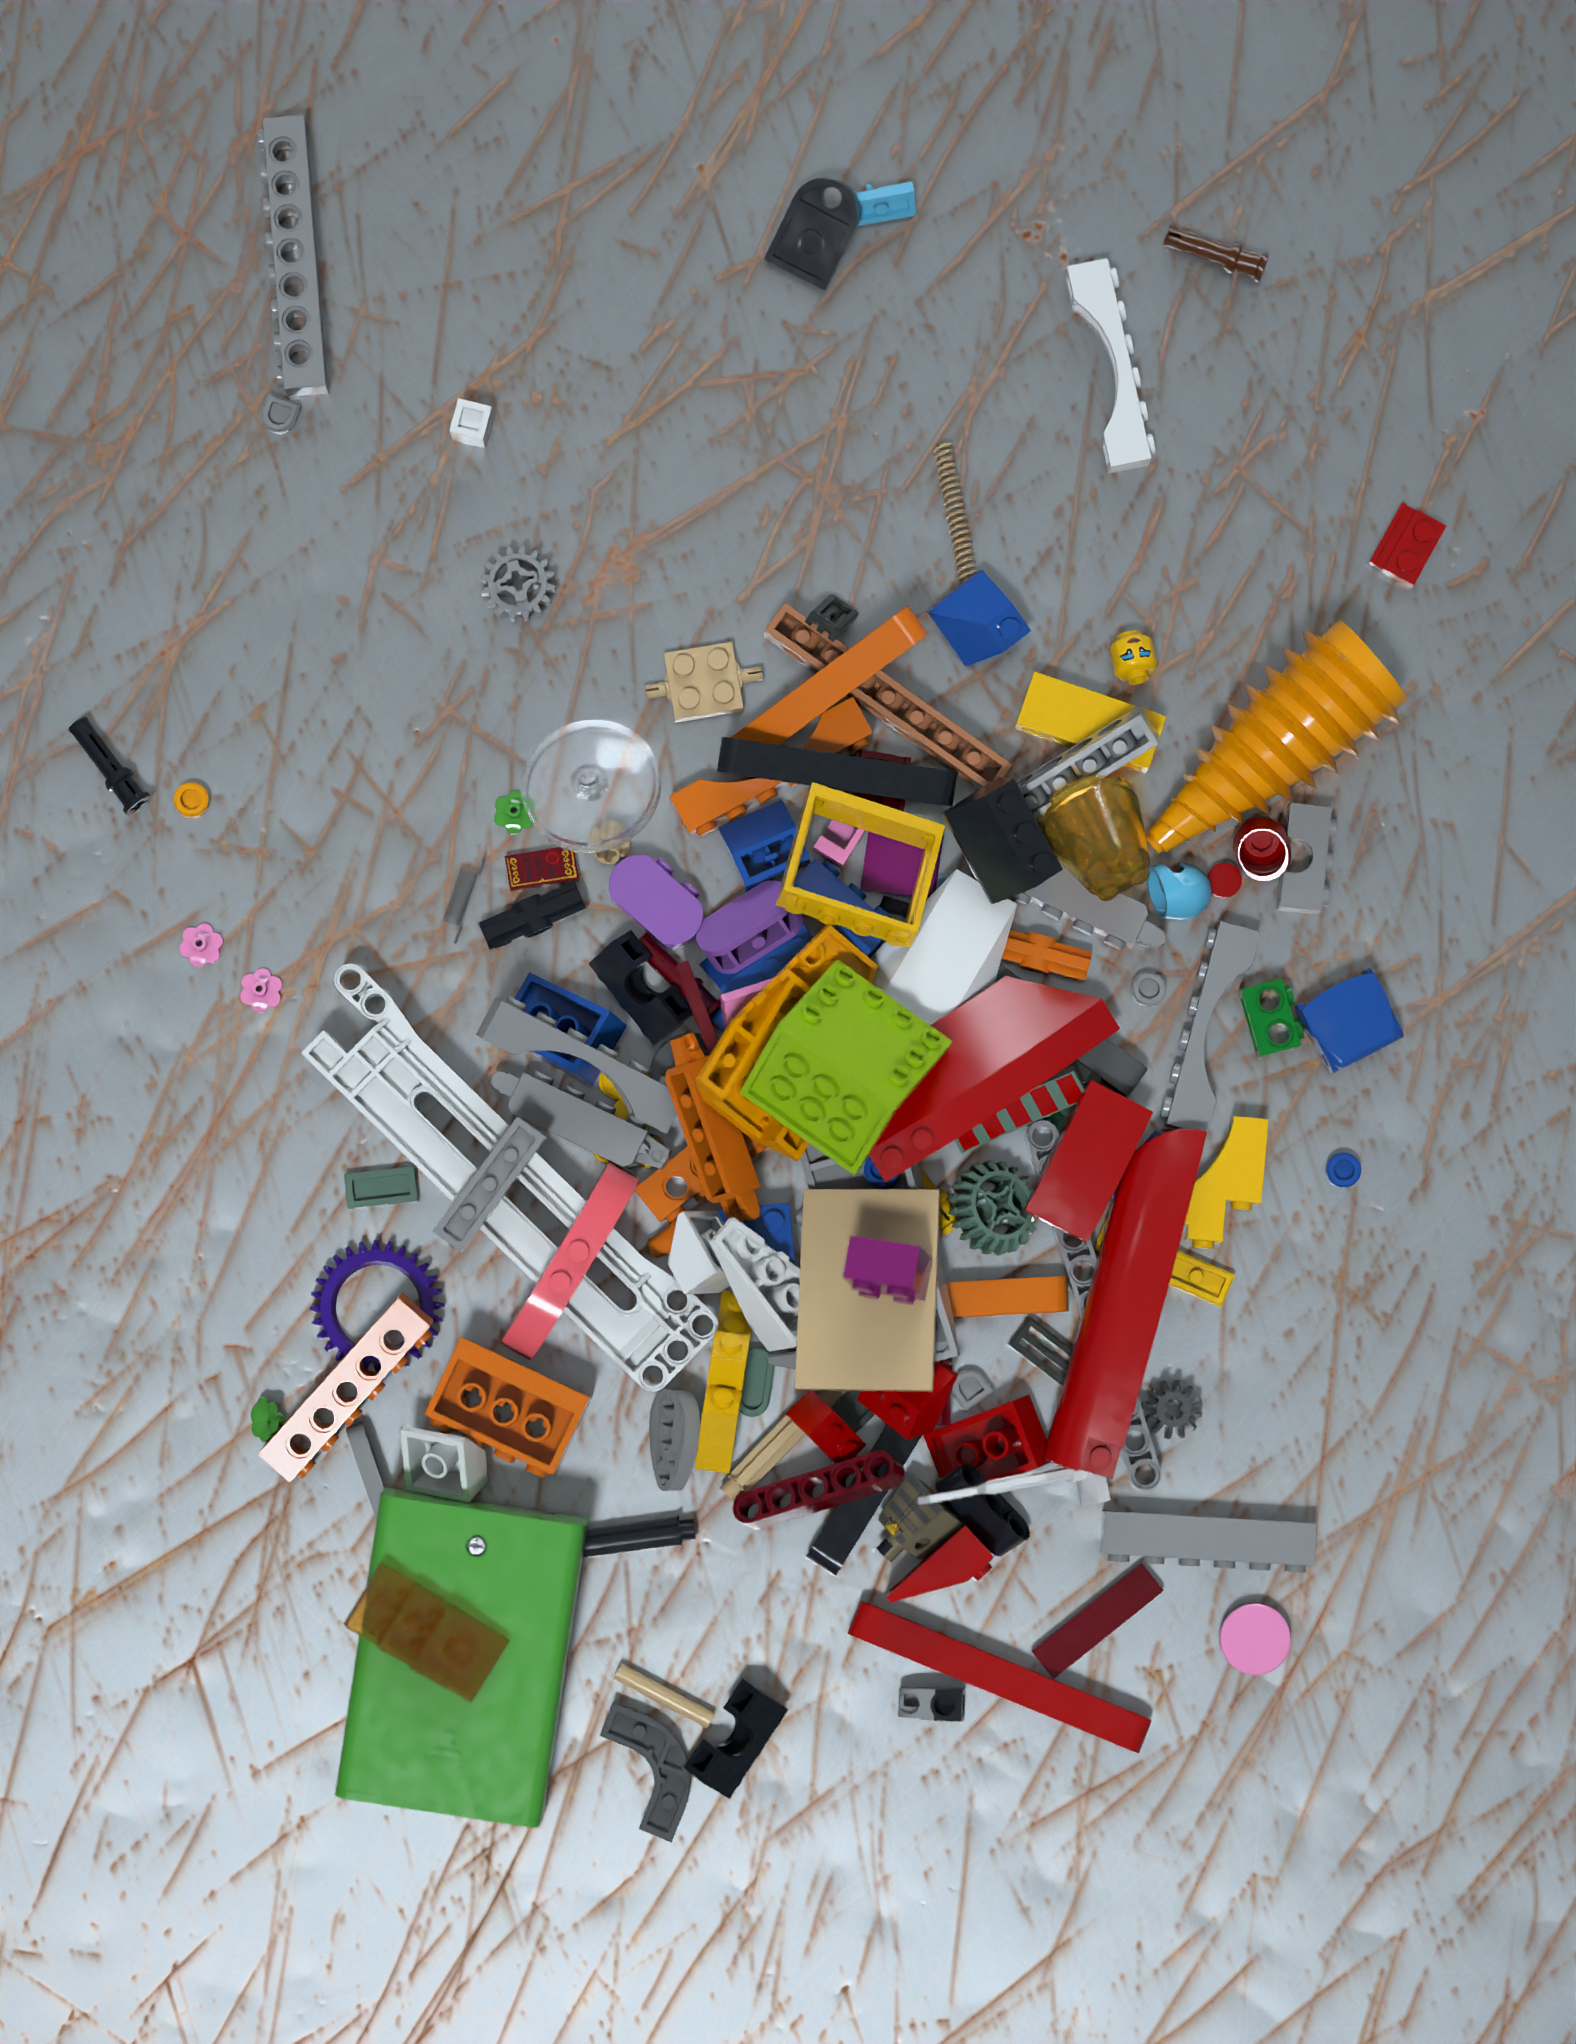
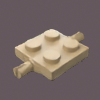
M732 642L664 653L666 665L665 682L644 685L647 700L667 696L673 707L675 723L744 712L741 697L743 683L763 681L761 666L740 670V666L735 660Z

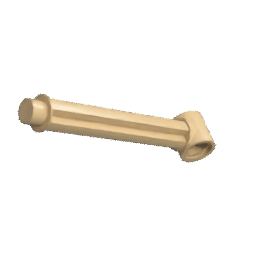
M848 1390L812 1391L832 1408ZM785 1414L730 1473H726L729 1479L720 1489L732 1501L740 1494L752 1490L804 1437L805 1433Z

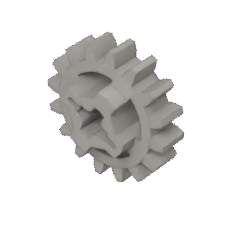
M508 546L506 548V556L502 557L498 552H495L496 563H485L484 566L490 573L489 575H480V581L488 584L487 587L481 589V594L485 597L491 596L486 603L487 607L491 609L498 606L497 616L499 618L503 617L507 612L510 615L511 622H515L517 615L522 614L525 622L529 621V612L534 611L538 616L542 615L541 603L550 606L551 600L546 594L555 593L556 588L554 585L548 584V581L553 580L555 576L554 572L544 571L549 566L547 559L540 562L537 561L539 557L537 550H534L529 556L526 555L525 546H521L518 553H513L512 548ZM519 562L531 565L536 569V572L535 570L528 572L519 566ZM507 565L508 570L503 578L497 579L495 582L499 571ZM520 577V580L524 582L522 590L516 591L515 587L511 586L514 584L513 578ZM541 586L536 598L529 603L528 598L532 591ZM499 596L501 598L508 596L516 601L517 606L505 603Z

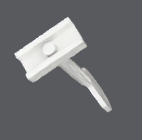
M1063 1466L988 1480L979 1486L917 1498L918 1505L977 1494H997L1066 1480L1068 1483L1077 1481L1081 1505L1111 1501L1106 1477L1082 1470L1078 1472Z

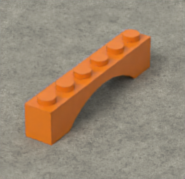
M854 697L823 712L815 731L802 749L835 754H844L850 751L853 755L867 748L870 745L868 740L873 737V731ZM754 778L739 782H713L699 779L671 794L669 799L689 837L697 833L700 838L714 831L717 828L715 823L723 818L728 817L729 821H732L748 811L746 806L757 800L760 804L766 803L778 795L777 789L786 784H789L790 788L799 784L764 778Z

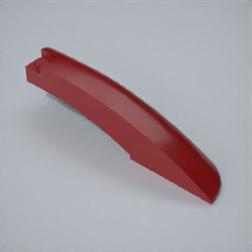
M1191 1128L1170 1130L1143 1143L1134 1152L1117 1186L1101 1240L1073 1352L1043 1453L1044 1458L1055 1464L1078 1472L1082 1470L1113 1479L1121 1448L1124 1447L1169 1287L1207 1135L1205 1130Z

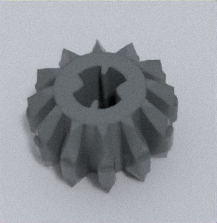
M1174 1380L1172 1392H1170L1167 1382L1161 1381L1159 1384L1163 1394L1160 1395L1155 1389L1151 1388L1148 1393L1156 1400L1155 1403L1150 1401L1142 1403L1144 1408L1153 1409L1152 1414L1145 1415L1146 1422L1154 1419L1158 1421L1151 1429L1155 1434L1165 1426V1439L1171 1438L1173 1427H1175L1177 1436L1184 1438L1185 1431L1182 1425L1184 1424L1188 1429L1194 1431L1197 1426L1189 1420L1190 1416L1195 1418L1202 1417V1412L1191 1409V1406L1201 1403V1398L1196 1397L1188 1400L1187 1397L1194 1390L1191 1385L1187 1386L1182 1393H1179L1181 1387L1180 1380ZM1168 1400L1169 1403H1174V1400H1176L1180 1404L1177 1408L1178 1412H1180L1179 1417L1170 1416L1169 1419L1165 1416L1167 1408L1164 1405Z

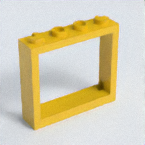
M812 782L803 801L775 905L785 908L786 911L792 914H805L817 918L826 925H839L851 929L855 934L861 936L870 935L885 940L889 945L895 947L904 946L910 948L919 931L945 825ZM813 813L924 849L905 922L793 887Z

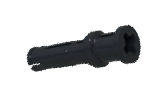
M87 717L78 719L69 727L68 731L73 734L88 757L105 777V788L108 792H114L124 806L123 812L126 815L141 809L149 802L151 795L148 792H143L134 780V772L120 764L107 744L90 724Z

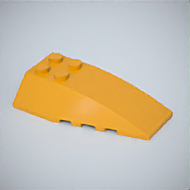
M826 925L731 1020L695 1080L702 1100L752 1140L795 1161L800 1160L809 1143L739 1092L776 1026L837 959L873 984L879 965L831 925Z

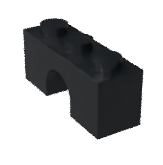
M630 930L613 940L589 965L599 980L606 985L618 1000L620 1006L626 1010L638 1025L641 1032L653 1045H656L675 1032L693 1013L688 1000L675 984L662 993L653 991L646 984L643 977V968L653 956Z
M743 1678L723 1707L735 1719V1728L731 1736L719 1744H713L703 1738L684 1766V1769L700 1782L729 1799L741 1784L742 1779L789 1710L772 1696Z

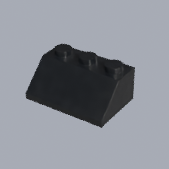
M998 777L941 813L991 904L1033 889L1063 870L1014 778Z

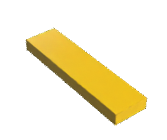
M1105 1219L1093 1247L1094 1252L1097 1254L1100 1250L1101 1240L1108 1219ZM1178 1250L1169 1285L1221 1308L1235 1275Z

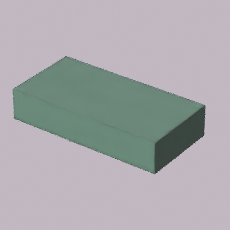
M414 1166L344 1174L347 1207L349 1210L419 1202Z

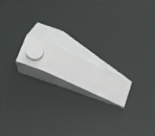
M734 1217L729 1218L710 1240V1244L748 1325L768 1351L795 1348L797 1346L800 1268L789 1261V1256L782 1251L776 1252L765 1244L761 1236Z

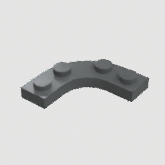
M613 1702L600 1736L635 1750L645 1757L653 1771L655 1781L653 1794L639 1830L672 1843L685 1811L690 1792V1773L684 1769L688 1762L686 1755L676 1737L663 1724L645 1714Z

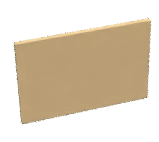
M803 1189L795 1373L796 1390L933 1391L940 1217L939 1189ZM850 1235L921 1246L933 1259L926 1300L915 1299L914 1304L910 1305L893 1301V1296L880 1294V1299L859 1296V1291L853 1290L852 1286L843 1278Z

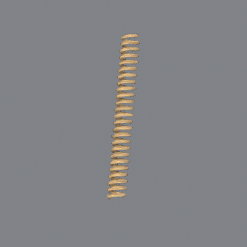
M948 442L934 444L933 452L936 453L934 459L938 460L935 465L939 467L937 472L940 473L938 479L941 482L939 485L943 487L941 490L944 494L942 499L945 500L943 505L947 507L945 510L948 514L946 519L949 520L947 525L951 527L949 533L953 534L950 539L954 541L951 546L955 547L953 553L957 554L954 559L958 561L955 564L959 568L957 573L961 574L958 577L962 581L959 584L960 586L969 579L962 577L975 574L977 570L961 571L966 568L975 567V563L959 565L963 562L974 560L975 557L958 558L965 554H971L973 550L957 551L962 548L971 547L972 544L956 545L958 542L970 540L971 537L969 536L954 538L955 536L968 533L969 530L953 531L957 528L966 527L968 524H952L965 520L967 518L965 516L950 518L953 515L964 513L965 510L949 511L956 507H962L964 504H948L952 501L961 500L962 496L946 498L949 495L960 493V489L944 491L960 485V483L944 484L959 478L958 476L943 478L947 474L956 473V469L940 471L956 465L954 462L939 464L955 458L954 456L939 458L943 454L953 452L952 449L936 451L940 448L951 446L952 443Z

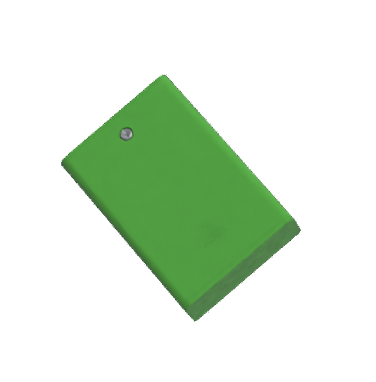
M385 1488L380 1493L335 1789L336 1797L523 1827L537 1828L541 1826L547 1800L588 1529V1518L473 1500L468 1503L394 1488Z

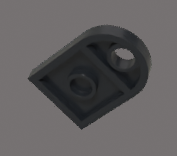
M818 177L801 186L795 193L764 259L825 291L860 221V204L853 189L842 180L834 177ZM834 187L840 191L842 200L838 206H830L826 203L824 192L827 188Z

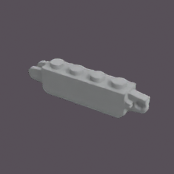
M1061 865L1062 871L1040 885L1010 897L1025 905H1028L1031 901L1042 906L1041 912L1053 919L1060 920L1061 916L1073 921L1072 927L1082 933L1092 935L1094 931L1106 937L1104 940L1106 944L1119 950H1123L1125 946L1131 949L1134 943L1154 951L1155 949L1162 948L1164 943H1166L1165 939L1167 938L1161 928L1158 929V926L1145 921L1148 916L1145 904Z
M497 1071V1073H493L494 1075L491 1076L492 1080L490 1081L493 1088L511 1097L508 1106L512 1114L629 1170L638 1167L640 1163L661 1170L667 1165L672 1151L652 1138L654 1134L645 1130L647 1124L635 1117L628 1115L626 1121L614 1116L616 1108L599 1100L593 1106L583 1101L584 1093L567 1085L564 1091L552 1086L555 1079L538 1071H535L533 1077L523 1072L521 1077L518 1078L503 1071Z

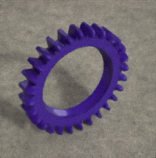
M373 1240L371 1251H368L364 1242H359V1254H355L350 1247H346L347 1260L334 1255L333 1259L337 1268L333 1269L324 1265L323 1269L329 1278H316L315 1280L324 1289L323 1291L311 1293V1296L321 1300V1304L310 1307V1311L321 1313V1317L313 1320L312 1325L324 1326V1329L316 1337L317 1339L330 1338L324 1349L328 1352L338 1348L339 1350L335 1357L337 1362L342 1360L356 1344L345 1335L337 1320V1296L346 1279L364 1267L383 1265L402 1272L411 1280L417 1290L420 1309L434 1320L433 1323L443 1322V1318L434 1314V1310L445 1307L444 1303L434 1301V1297L442 1294L443 1290L430 1287L438 1279L437 1275L425 1277L424 1274L430 1267L429 1263L417 1267L416 1264L420 1255L414 1253L406 1259L407 1247L404 1245L395 1254L394 1242L388 1241L384 1251H381L378 1240ZM430 1326L428 1328L433 1333L432 1336L439 1335V1332ZM404 1340L395 1346L404 1344ZM428 1340L422 1345L428 1349L432 1347ZM415 1345L405 1354L406 1357H408V1354H411L418 1360L422 1358ZM375 1356L363 1358V1364L367 1370L371 1363L374 1365L375 1372L381 1369V1363ZM408 1360V1362L404 1365V1367H406V1368L410 1366V1365H409V1360Z

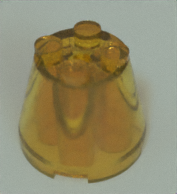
M1097 774L1091 775L1066 785L1050 798L1052 805L1047 809L1043 818H1039L1037 822L1058 861L1090 893L1097 895L1102 901H1109L1119 893L1130 889L1134 885L1143 884L1148 880L1150 876L1148 870L1150 857L1140 801L1132 785L1126 779L1120 776L1117 779H1099Z

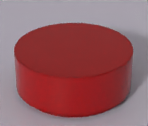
M1217 864L1207 875L1211 884V894L1217 898H1230L1241 888V873L1232 864Z

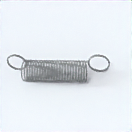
M483 857L480 861L477 870L478 875H480L482 872L485 857ZM460 869L461 871L458 873L460 878H457L459 880H456L458 882H455L457 884L454 886L457 889H454L456 891H453L454 893L450 897L452 902H449L451 904H448L450 906L446 908L448 913H445L447 915L443 917L445 918L443 919L444 921L457 926L461 923V918H463L462 916L466 909L464 907H467L466 905L470 898L468 896L472 892L473 883H475L474 881H476L477 874ZM459 926L454 938L455 944L458 940L462 926Z

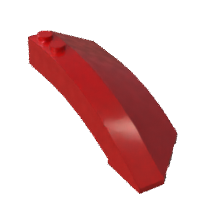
M1003 977L930 1025L953 1042L947 1052L895 1111L869 1154L870 1159L885 1182L889 1181L986 1121L1069 1066L1120 1029L1101 998L1014 977Z

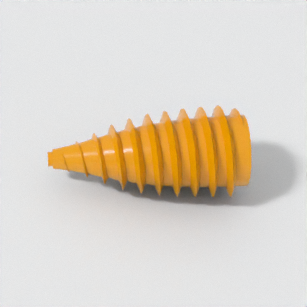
M1339 620L1335 624L1329 623V629L1320 637L1304 630L1303 637L1307 649L1300 655L1284 648L1283 653L1287 667L1282 672L1265 666L1264 670L1268 685L1264 690L1261 691L1246 685L1245 688L1250 703L1245 710L1228 704L1227 707L1232 719L1229 728L1224 730L1214 725L1210 726L1215 744L1210 752L1195 748L1200 761L1199 765L1192 775L1183 773L1185 785L1176 798L1170 799L1171 804L1148 831L1150 835L1145 838L1158 854L1163 850L1168 852L1209 829L1216 832V825L1232 818L1243 825L1242 813L1256 807L1269 815L1267 799L1280 795L1293 802L1290 786L1302 781L1316 789L1312 773L1315 770L1324 766L1338 774L1334 757L1341 752L1346 751L1359 758L1355 741L1366 735L1380 742L1376 725L1384 719L1401 726L1396 709L1407 701L1406 695L1381 661L1343 621Z

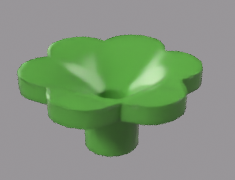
M511 791L507 797L502 796L496 800L495 808L497 812L494 815V821L497 826L505 827L509 834H518L522 828L528 829L534 825L535 818L533 812L536 809L535 802L530 798H524L520 791ZM515 808L517 809V812L511 813V810Z
M267 1397L259 1398L257 1406H254L251 1410L252 1434L255 1437H260L262 1442H269L273 1433L278 1430V1427L283 1426L285 1421L284 1415L277 1413V1405L274 1402H270Z

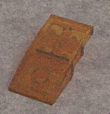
M382 1562L343 1623L349 1630L375 1643L382 1651L408 1664L415 1672L471 1703L509 1643L506 1637Z

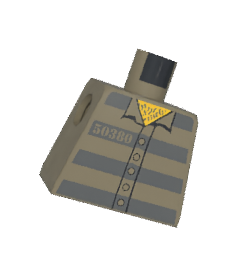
M912 1473L905 1478L879 1514L878 1521L890 1534L876 1549L890 1562H893L904 1549L917 1559H923L963 1526V1523L942 1501L918 1505V1497L936 1493L930 1486Z

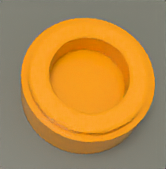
M184 783L174 794L176 809L187 818L200 817L209 808V794L198 783Z

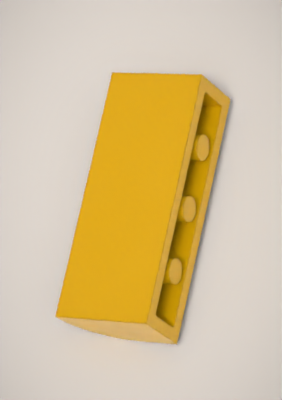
M1034 671L1015 729L1071 748L1137 706ZM1142 708L1160 737L1167 716ZM1156 746L1123 766L1147 773Z

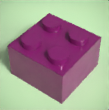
M850 1235L843 1278L852 1286L853 1290L859 1291L858 1295L861 1297L880 1299V1294L893 1296V1301L913 1305L915 1299L926 1300L933 1259L919 1245Z

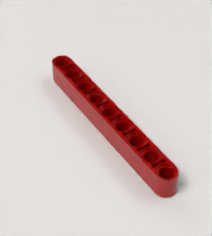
M861 1600L847 1634L1136 1753H1140L1152 1723L1151 1719Z

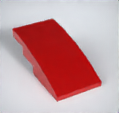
M1093 1080L1087 1082L1074 1113L1069 1116L1056 1147L1051 1150L1024 1212L1087 1243L1112 1198L1153 1111Z

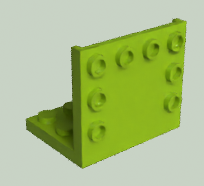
M837 959L776 1026L739 1093L855 1176L862 1168L895 1111L947 1052L953 1041Z

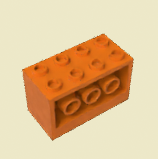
M460 1337L424 1415L431 1418L429 1425L446 1433H450L452 1428L463 1433L462 1437L469 1439L481 1448L484 1443L496 1448L493 1455L510 1463H514L516 1458L528 1463L525 1470L541 1478H546L548 1473L551 1475L557 1474L592 1398L479 1344ZM475 1388H478L482 1401L480 1404L475 1403L470 1407L468 1405L469 1399L465 1397L467 1391L473 1392ZM507 1403H510L514 1417L513 1419L507 1418L503 1423L499 1420L501 1415L497 1412L498 1407H505ZM540 1417L544 1420L543 1426L547 1430L545 1434H538L535 1438L531 1435L533 1430L529 1427L531 1421L537 1422Z

